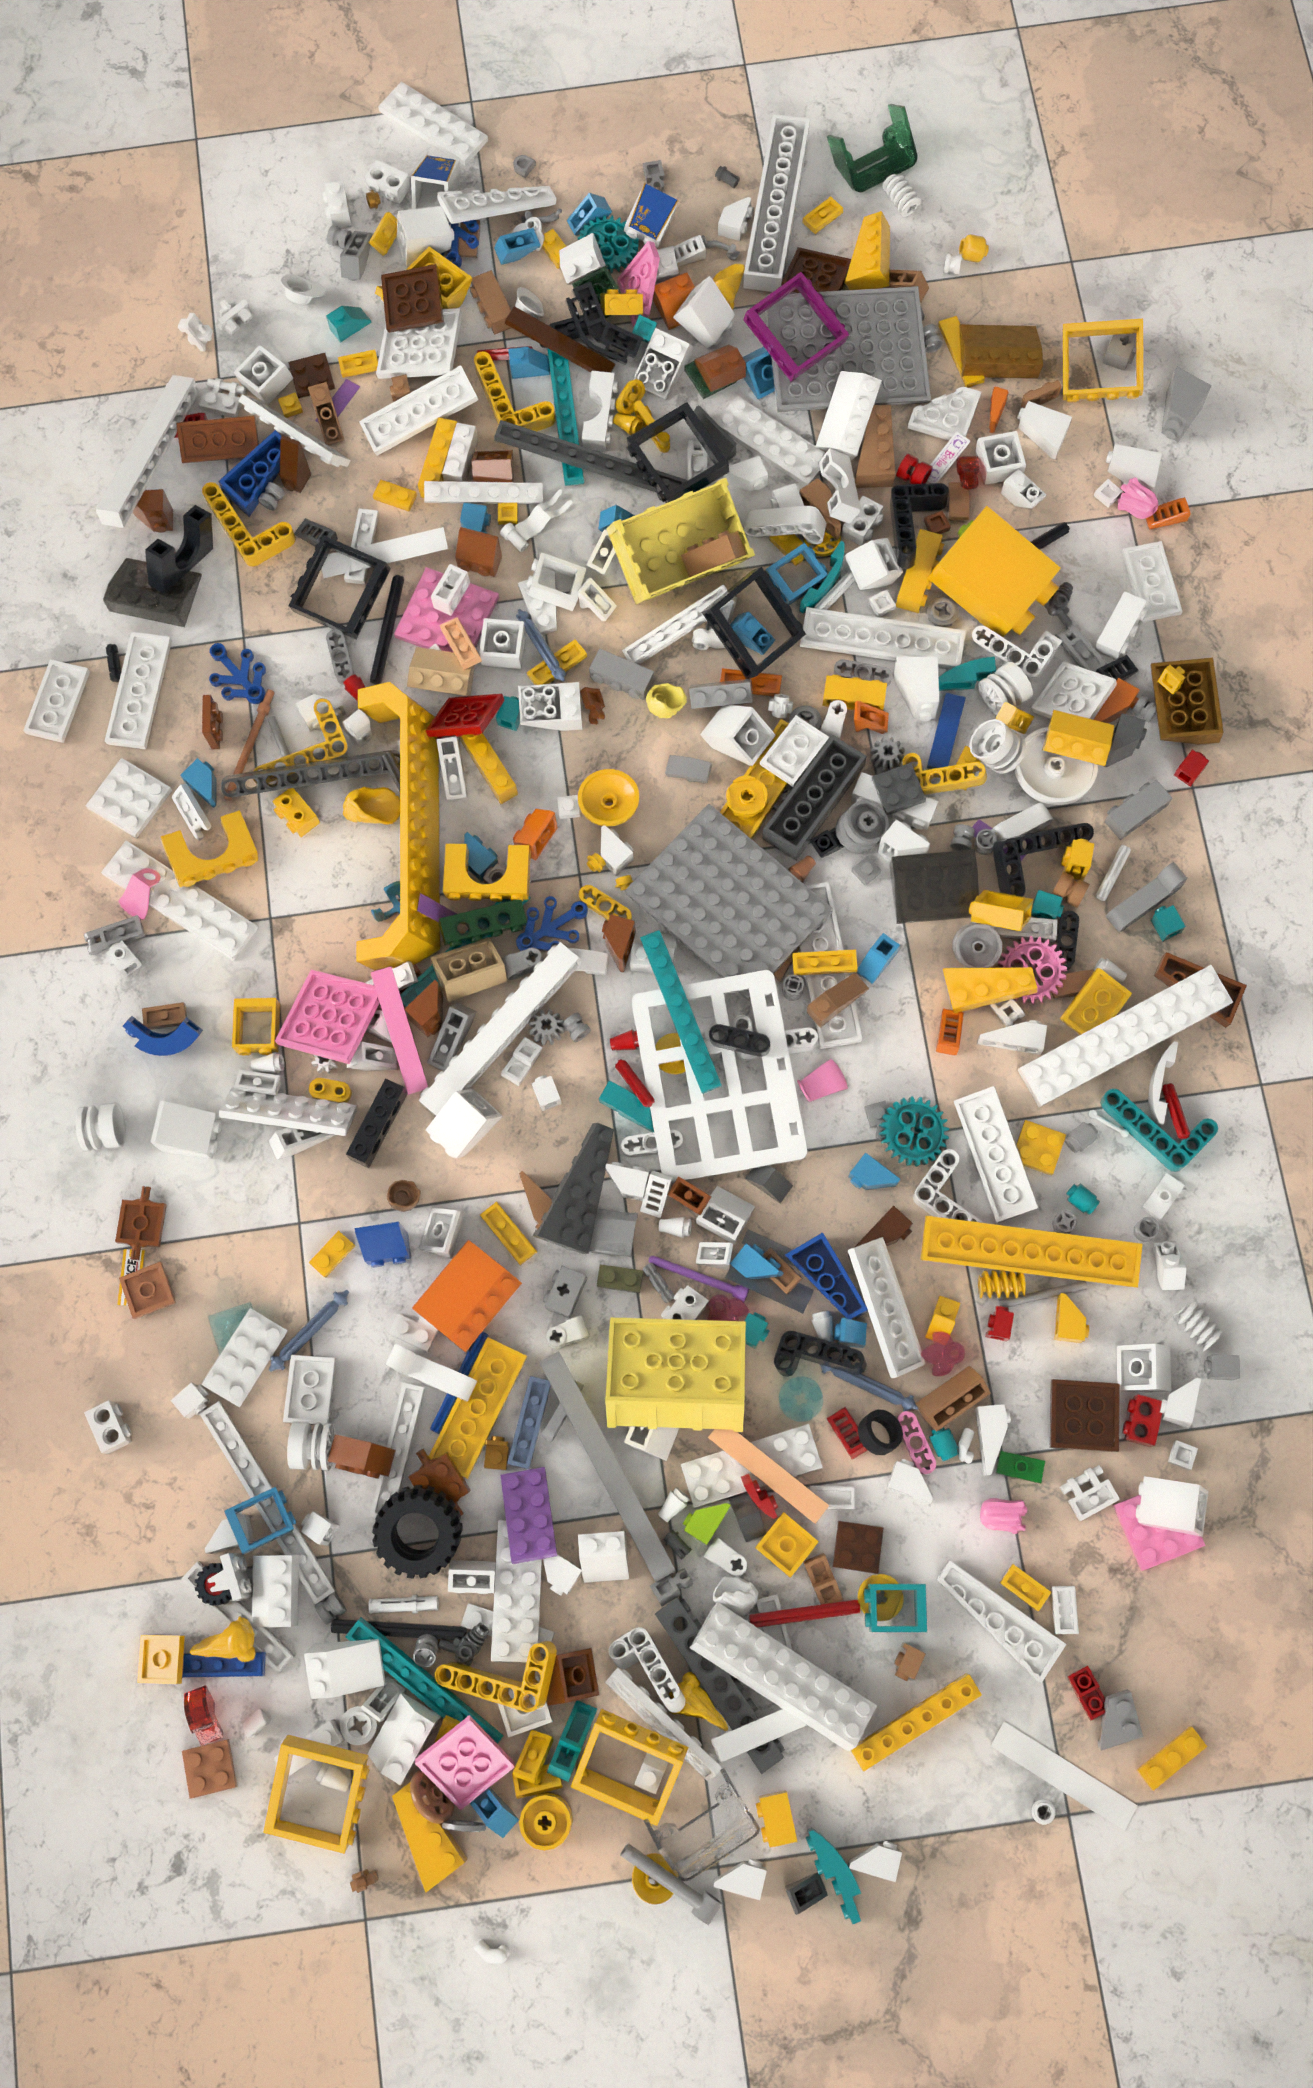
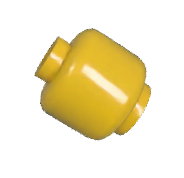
M967 235L961 240L959 245V254L966 261L980 262L983 257L987 256L989 251V245L986 244V239L983 236Z

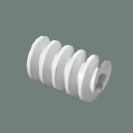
M892 174L886 178L882 188L886 191L895 207L898 208L902 217H907L916 210L921 203V199L917 197L913 187L909 186V182L905 180L904 175L897 176V174Z
M1195 1301L1185 1305L1173 1318L1181 1317L1178 1324H1187L1184 1329L1185 1332L1193 1330L1190 1338L1198 1336L1199 1339L1196 1344L1204 1343L1205 1346L1202 1350L1204 1352L1220 1338L1222 1330L1213 1331L1216 1323L1207 1324L1210 1316L1201 1317L1204 1310L1202 1308L1195 1310L1198 1305Z

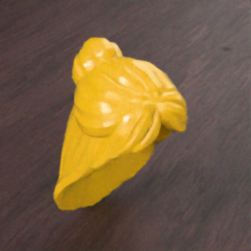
M743 264L728 266L713 277V281L732 310L745 270Z
M364 786L351 791L345 797L342 814L347 820L354 823L393 824L400 816V799L389 788H368Z
M239 1616L222 1633L209 1636L194 1645L190 1650V1654L228 1659L237 1657L242 1662L252 1661L256 1655L255 1648L253 1647L255 1636L253 1628L246 1618Z
M692 1672L685 1673L682 1677V1682L678 1683L686 1700L685 1706L681 1711L672 1714H684L689 1717L706 1719L720 1730L726 1732L728 1725L725 1719L716 1710L706 1691L700 1687V1681ZM672 1691L669 1692V1697L671 1699L674 1698V1694L672 1693Z

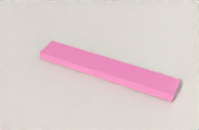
M392 966L373 971L371 976L407 1093L409 1095L422 1091L428 1087Z

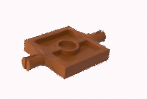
M142 1186L140 1199L122 1200L115 1242L132 1246L131 1260H140L141 1248L147 1246L160 1247L167 1205L150 1201L151 1187Z
M424 1448L419 1450L416 1455L423 1465L419 1470L408 1476L413 1486L422 1485V1489H427L428 1486L434 1487V1492L438 1494L441 1491L447 1494L445 1498L448 1501L453 1500L456 1504L454 1507L455 1511L459 1510L462 1516L464 1512H462L457 1502L471 1490L448 1452L430 1460Z

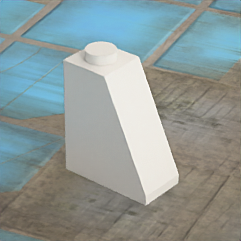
M1028 401L1026 407H1022L1017 419L1020 420L1018 428L1049 457L1056 459L1072 417Z
M1115 444L1113 451H1109L1106 463H1109L1108 472L1126 484L1129 483L1130 479L1137 477L1141 485L1154 491L1162 453Z

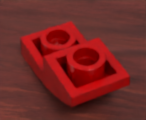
M749 1473L741 1476L743 1485L753 1502L765 1514L773 1519L777 1518L774 1509L778 1508L774 1496H768L766 1489L761 1491L757 1480L752 1481Z
M1086 1666L1069 1675L1068 1680L1089 1720L1092 1721L1105 1713V1697L1090 1668Z

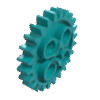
M604 215L603 220L596 217L595 223L589 220V226L584 224V230H580L578 240L593 233L605 265L610 273L613 274V269L620 272L621 266L626 269L627 263L630 264L638 252L639 239L630 238L624 232L627 221L621 223L620 217L615 221L613 215H611L609 220Z
M913 1096L909 1097L908 1102L905 1098L900 1100V1104L897 1101L894 1102V1109L891 1107L886 1109L889 1115L884 1114L882 1116L886 1122L879 1124L880 1127L885 1128L884 1131L879 1133V1135L886 1138L881 1141V1144H888L885 1152L892 1150L891 1158L899 1156L898 1163L903 1162L905 1159L906 1166L911 1165L912 1161L915 1167L920 1165V1161L923 1165L928 1164V1159L930 1161L936 1160L935 1155L939 1156L942 1153L939 1148L944 1149L947 1147L942 1141L949 1139L947 1135H944V1132L950 1129L943 1127V1124L948 1120L940 1118L944 1112L937 1113L938 1105L930 1107V1100L923 1103L922 1097H919L916 1102ZM916 1113L919 1114L917 1121H916V1115H915ZM902 1114L909 1116V1124L902 1121ZM923 1118L929 1120L930 1128L923 1126ZM913 1127H915L914 1130H915L916 1132H918V1134L915 1135V1136H914V1132L911 1131V1129H912ZM899 1135H903L906 1138L905 1145L898 1141ZM920 1139L926 1141V1149H922L919 1146Z

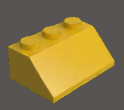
M429 246L406 270L436 264L439 269L442 308H459L465 299L472 282V277Z
M1053 710L1042 750L1105 766L1111 748L1114 725Z

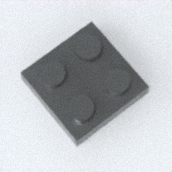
M911 763L872 776V781L886 815L926 802L925 795Z

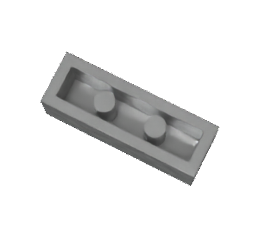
M600 648L589 668L590 678L599 684H607L615 691L626 692L634 699L640 698L645 700L655 681L654 671Z
M752 679L691 685L689 688L691 709L753 702Z
M1157 780L1151 784L1149 782L1145 783L1139 789L1140 792L1136 795L1130 794L1123 800L1122 805L1119 807L1115 805L1107 812L1108 816L1105 823L1120 840L1158 814L1171 802V795Z

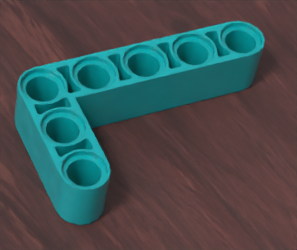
M1109 1089L1100 1101L1101 1107L1124 1129H1127L1131 1136L1167 1169L1173 1172L1183 1169L1218 1132V1125L1214 1120L1209 1118L1203 1119L1190 1132L1189 1138L1183 1139L1178 1144L1118 1089ZM1107 1097H1114L1117 1104H1110ZM1124 1111L1130 1112L1133 1119L1125 1118ZM1140 1126L1147 1127L1149 1134H1143L1140 1131ZM1202 1126L1209 1128L1210 1135L1203 1133ZM1156 1141L1163 1142L1165 1144V1149H1159L1156 1145ZM1187 1141L1194 1142L1196 1149H1190ZM1173 1156H1178L1181 1159V1165L1174 1163Z

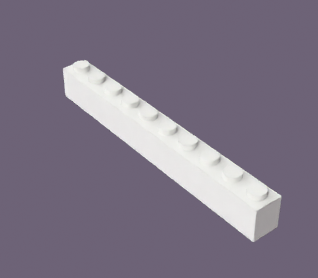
M172 375L147 421L144 422L139 435L136 436L135 442L128 450V454L121 463L119 470L113 476L111 484L105 490L103 498L97 504L96 512L101 524L125 527L177 433L176 423L184 421L199 394L194 378Z
M561 942L557 946L551 947L543 962L539 961L533 969L534 972L520 982V988L515 993L512 992L505 1000L506 1003L502 1008H497L491 1015L492 1019L478 1029L477 1036L465 1043L463 1046L464 1050L459 1056L455 1055L450 1060V1066L435 1077L434 1084L422 1091L419 1101L435 1116L438 1115L455 1091L470 1089L530 1022L533 1015L538 1013L581 964L580 958Z

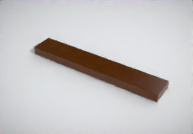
M515 306L505 320L506 325L590 373L591 371L612 373L616 365Z

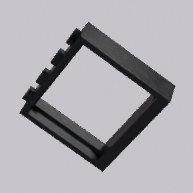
M688 402L627 437L628 446L626 448L630 456L636 458L641 473H646L651 488H656L658 491L657 496L663 503L676 500L690 491H693V493L699 491L729 473V462ZM684 419L715 465L669 491L639 445Z
M323 535L319 544L315 545V552L312 558H309L307 561V569L304 575L300 576L298 587L295 593L290 596L292 599L288 606L293 612L331 629L340 630L344 635L357 640L391 569L386 562ZM330 550L375 568L346 627L302 608Z
M762 567L749 572L701 612L746 679L759 675L806 635L802 624L795 618L791 607L785 603L779 589L773 585L769 574ZM754 580L791 634L787 641L758 665L720 611L721 607Z

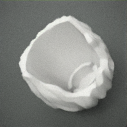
M724 1576L713 1593V1601L715 1603L722 1604L740 1617L746 1616L754 1608L758 1598V1591L754 1584L741 1579L739 1576L734 1578Z

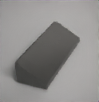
M696 406L694 413L726 460L729 461L736 455V442L701 406Z

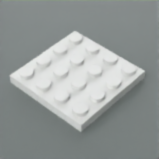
M443 309V323L388 333L385 324L376 371L378 379L407 375V377L438 376L451 372L453 370L462 319L461 309Z

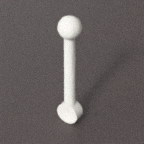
M1095 1110L1089 1111L1088 1117L1090 1119L1101 1121L1120 1132L1122 1137L1129 1136L1127 1129H1121L1100 1117Z

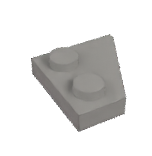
M1127 1689L1106 1696L1105 1714L1102 1716L1101 1722L1103 1729L1101 1740H1098V1748L1101 1751L1143 1737L1131 1692Z

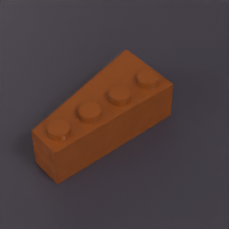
M1166 952L1161 957L1154 976L1168 987H1171L1204 969V967ZM1217 973L1233 1003L1210 1015V1017L1226 1028L1233 1021L1247 985Z

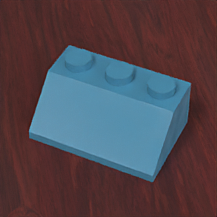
M763 346L743 357L746 363V377L744 380L757 399L775 391L771 355Z

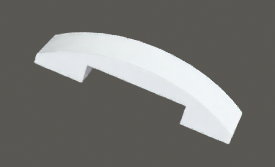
M1175 1041L1158 1060L1149 1084L1148 1102L1151 1119L1159 1127L1164 1124L1168 1104L1159 1101L1165 1067L1170 1068L1175 1063L1178 1042Z

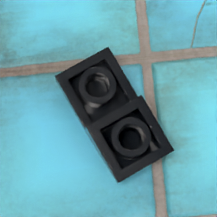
M835 827L830 831L825 830L810 840V843L821 858L844 847L836 836Z

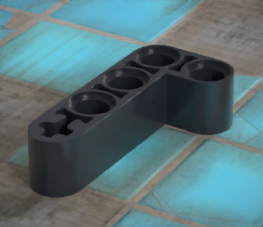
M787 1331L782 1335L774 1357V1365L777 1371L785 1377L792 1376L795 1373L800 1359L854 1375L862 1374L867 1367L866 1360L861 1351L796 1331ZM790 1340H797V1344L794 1347L787 1346ZM811 1346H818L817 1352L813 1354L808 1353V1350ZM832 1352L840 1353L837 1359H829ZM856 1359H859L860 1363L856 1362L855 1365H852L851 1361L855 1362ZM783 1361H791L787 1368L780 1367Z

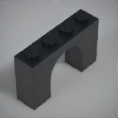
M194 505L183 515L184 536L176 553L173 546L160 539H156L145 549L148 585L164 594L213 550L212 514L197 505Z

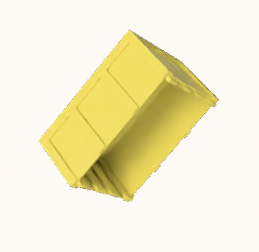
M726 478L718 480L715 484L694 493L693 491L685 493L680 498L656 508L655 506L647 508L643 513L623 521L621 519L617 520L606 529L636 605L742 563L755 556L753 548L749 546L727 486L729 484ZM727 530L730 533L738 531L746 555L692 577L688 576L681 558L682 554L688 552V547L698 544L700 547L703 545L702 541L711 537L716 540L718 539V534Z
M610 1317L605 1397L607 1428L637 1426L648 1427V1429L669 1427L693 1428V1430L702 1431V1429H732L734 1432H743L746 1321Z

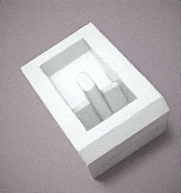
M700 1242L696 1264L729 1270L733 1244Z
M389 1676L385 1678V1686L377 1687L361 1707L379 1722L386 1719L400 1694L406 1690Z

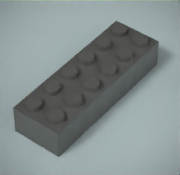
M832 735L764 827L762 839L797 861L810 843V840L815 836L864 768L867 756Z

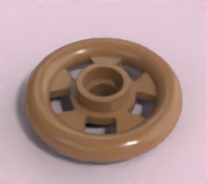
M418 1770L413 1775L410 1784V1793L416 1809L425 1819L432 1823L441 1824L447 1822L453 1815L455 1804L435 1784H432V1781L421 1770ZM421 1780L426 1784L424 1788L420 1785ZM439 1807L441 1813H436L435 1808Z

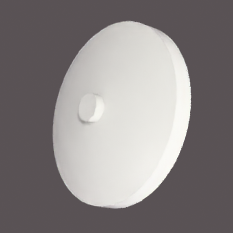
M1048 727L1036 730L1024 739L1026 746L1025 754L1020 764L1014 769L1020 786L1032 798L1045 804L1067 805L1078 801L1093 786L1097 777L1098 764L1043 751L1042 748Z

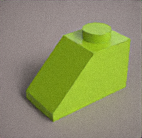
M724 1503L696 1510L694 1514L689 1512L683 1522V1525L686 1526L684 1531L705 1545H708L731 1505Z

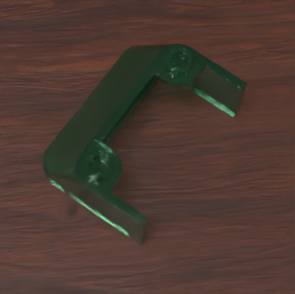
M888 105L892 125L886 127L882 133L884 146L853 161L851 153L846 150L842 137L827 136L834 164L853 191L864 192L884 182L888 176L899 174L916 164L918 155L905 106Z

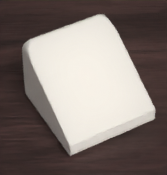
M258 1709L243 1723L247 1738L255 1737L270 1723L271 1720L262 1709Z

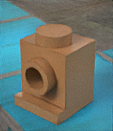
M407 375L391 377L393 386L389 387L393 402L411 393Z
M902 1643L901 1647L905 1650L903 1653L899 1651L894 1664L897 1665L895 1676L905 1681H908V1678L915 1680L926 1653L906 1643Z

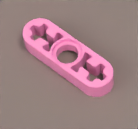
M909 1411L902 1412L897 1417L900 1424L903 1421V1416H906L907 1419L911 1418L913 1421L910 1423L911 1429L917 1428L918 1431L906 1437L905 1433L909 1432L906 1425H903L902 1439L915 1468H918L921 1474H929L936 1468V1460L916 1416ZM917 1436L922 1440V1447L920 1449H913L910 1446V1439ZM926 1449L927 1453H924L923 1456L925 1460L931 1461L929 1470H926L925 1467H920L919 1464L922 1463V1459L920 1456L916 1458L914 1453H920Z

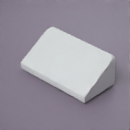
M239 1069L234 1089L277 1095L283 1081L281 1075Z

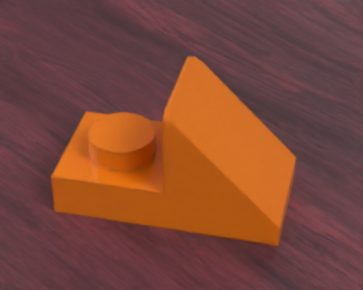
M856 701L854 713L855 731L859 732L868 728L881 734L888 732L889 713Z

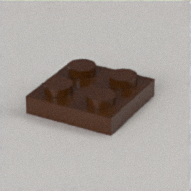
M326 353L288 362L298 399L310 396L308 387L327 382L329 390L335 389Z
M838 1521L832 1567L878 1574L884 1528Z

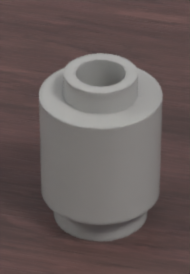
M1083 1122L1067 1135L1068 1138L1065 1139V1143L1074 1153L1082 1152L1098 1139V1131L1093 1124Z

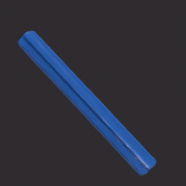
M482 1331L470 1346L458 1371L459 1373L466 1376L469 1375L487 1337H489L487 1333ZM447 1393L430 1427L431 1431L440 1434L457 1397Z

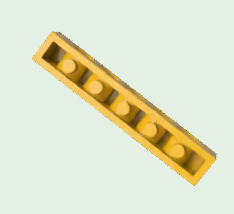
M965 1673L861 1740L857 1747L850 1751L860 1768L866 1771L976 1700L982 1694L970 1674Z

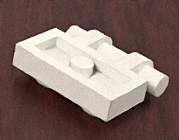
M209 378L207 386L214 388L212 391L204 390L199 403L200 410L233 418L237 417L242 403L239 402L240 397L237 396L238 393L245 395L246 387L240 386L236 382L227 383L223 382V379L216 378L214 380ZM222 389L230 391L229 395L221 393Z
M1099 1465L1093 1469L1088 1468L1084 1470V1474L1076 1478L1071 1477L1066 1480L1067 1483L1060 1486L1064 1495L1070 1491L1074 1493L1075 1497L1068 1500V1503L1079 1521L1120 1500L1109 1479L1101 1483L1099 1482L1097 1477L1104 1473ZM1089 1481L1093 1487L1082 1492L1079 1486Z

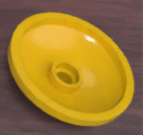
M603 769L590 774L582 782L578 791V805L582 814L589 821L600 826H616L626 822L634 815L639 805V790L635 781L626 773L615 769ZM608 802L613 803L611 806L606 805Z

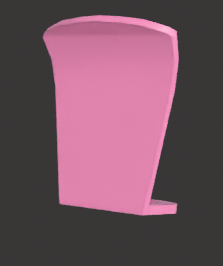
M145 868L132 875L123 896L119 900L121 907L133 917L138 915L141 920H145L149 908L150 887L159 883L160 874L153 869ZM151 873L155 876V879L148 880L143 875Z
M832 1059L822 1064L801 1081L797 1080L809 1102L848 1089L843 1073Z

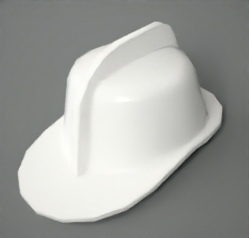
M289 274L281 278V284L285 288V296L296 304L306 305L311 301L312 297H320L326 292L325 287L321 284L306 280L297 275Z
M519 287L517 289L515 307L536 319L544 316L543 306L539 298L530 290Z

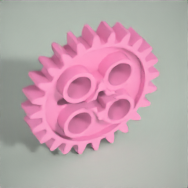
M1030 936L1029 942H1026L1022 937L1021 944L1013 941L1014 948L1006 947L1008 954H1001L1005 961H998V965L1003 968H1012L1015 963H1021L1023 968H1026L1028 965L1021 957L1025 955L1033 969L1036 968V974L1043 983L1040 986L1035 978L1037 993L1023 996V1004L1028 999H1031L1032 1005H1034L1035 999H1039L1043 1003L1044 996L1051 1000L1050 993L1058 994L1056 986L1063 988V983L1060 980H1066V975L1062 974V972L1067 971L1066 966H1061L1066 963L1065 958H1060L1062 951L1055 952L1057 945L1054 944L1049 947L1050 940L1047 939L1042 943L1040 936L1037 941H1034L1033 937ZM1034 952H1039L1042 956L1038 960H1033L1030 958V955ZM1049 969L1053 974L1045 978L1041 975L1043 970Z

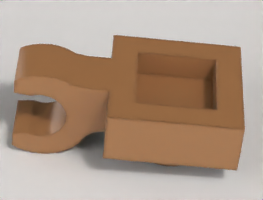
M368 1869L353 1874L352 1881L350 1882L352 1892L356 1891L359 1893L367 1889V1886L378 1881L376 1870L369 1873Z

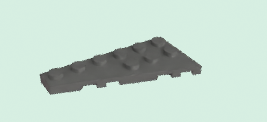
M592 1123L581 1144L582 1148L578 1156L574 1157L570 1171L562 1179L551 1200L552 1205L548 1212L544 1213L541 1219L543 1222L539 1229L535 1230L533 1237L582 1254H589L614 1129L600 1123Z

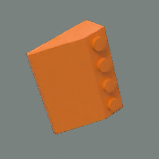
M467 1240L413 1305L412 1309L461 1350L466 1352L522 1282L470 1240Z

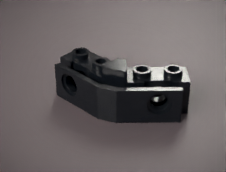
M591 281L572 289L574 298L570 299L568 297L565 301L581 341L589 349L624 365L627 364V356L635 358L643 338L605 320ZM574 302H579L584 315L583 318H580ZM584 322L587 332L596 342L606 345V348L603 349L594 345L584 335L580 323ZM609 345L624 351L625 355L623 356L616 351L608 349Z

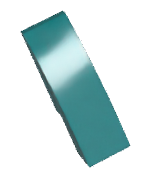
M995 656L968 661L943 673L938 677L939 691L974 689L977 681L987 678L990 674H995Z
M609 1080L599 1097V1102L618 1112L620 1116L653 1133L654 1127L650 1107H644L635 1094Z
M578 1700L575 1702L550 1762L548 1774L569 1782L596 1715L597 1708Z

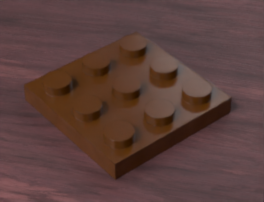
M798 247L781 282V286L802 272L807 280H811L816 292L841 291L851 259ZM796 288L794 291H792V292L800 293L797 288Z
M436 264L381 275L386 330L388 333L444 322L439 269Z
M1052 1379L1050 1390V1448L1119 1452L1120 1384Z

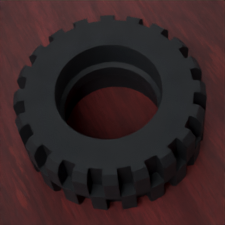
M415 1485L412 1489L409 1486L402 1488L399 1493L395 1492L386 1500L375 1518L376 1522L372 1530L375 1536L372 1541L373 1546L378 1547L376 1554L379 1559H385L383 1565L388 1569L391 1566L395 1568L394 1573L399 1576L403 1572L407 1573V1578L414 1579L415 1575H419L421 1579L427 1578L429 1573L432 1575L439 1573L442 1567L445 1568L450 1563L460 1544L463 1525L460 1522L459 1510L455 1511L454 1507L456 1504L452 1499L448 1501L445 1498L447 1494L442 1491L439 1494L434 1492V1487L428 1486L427 1489H422V1485ZM409 1513H420L428 1516L435 1523L439 1532L435 1545L428 1549L417 1550L404 1544L397 1532V1524L401 1517Z

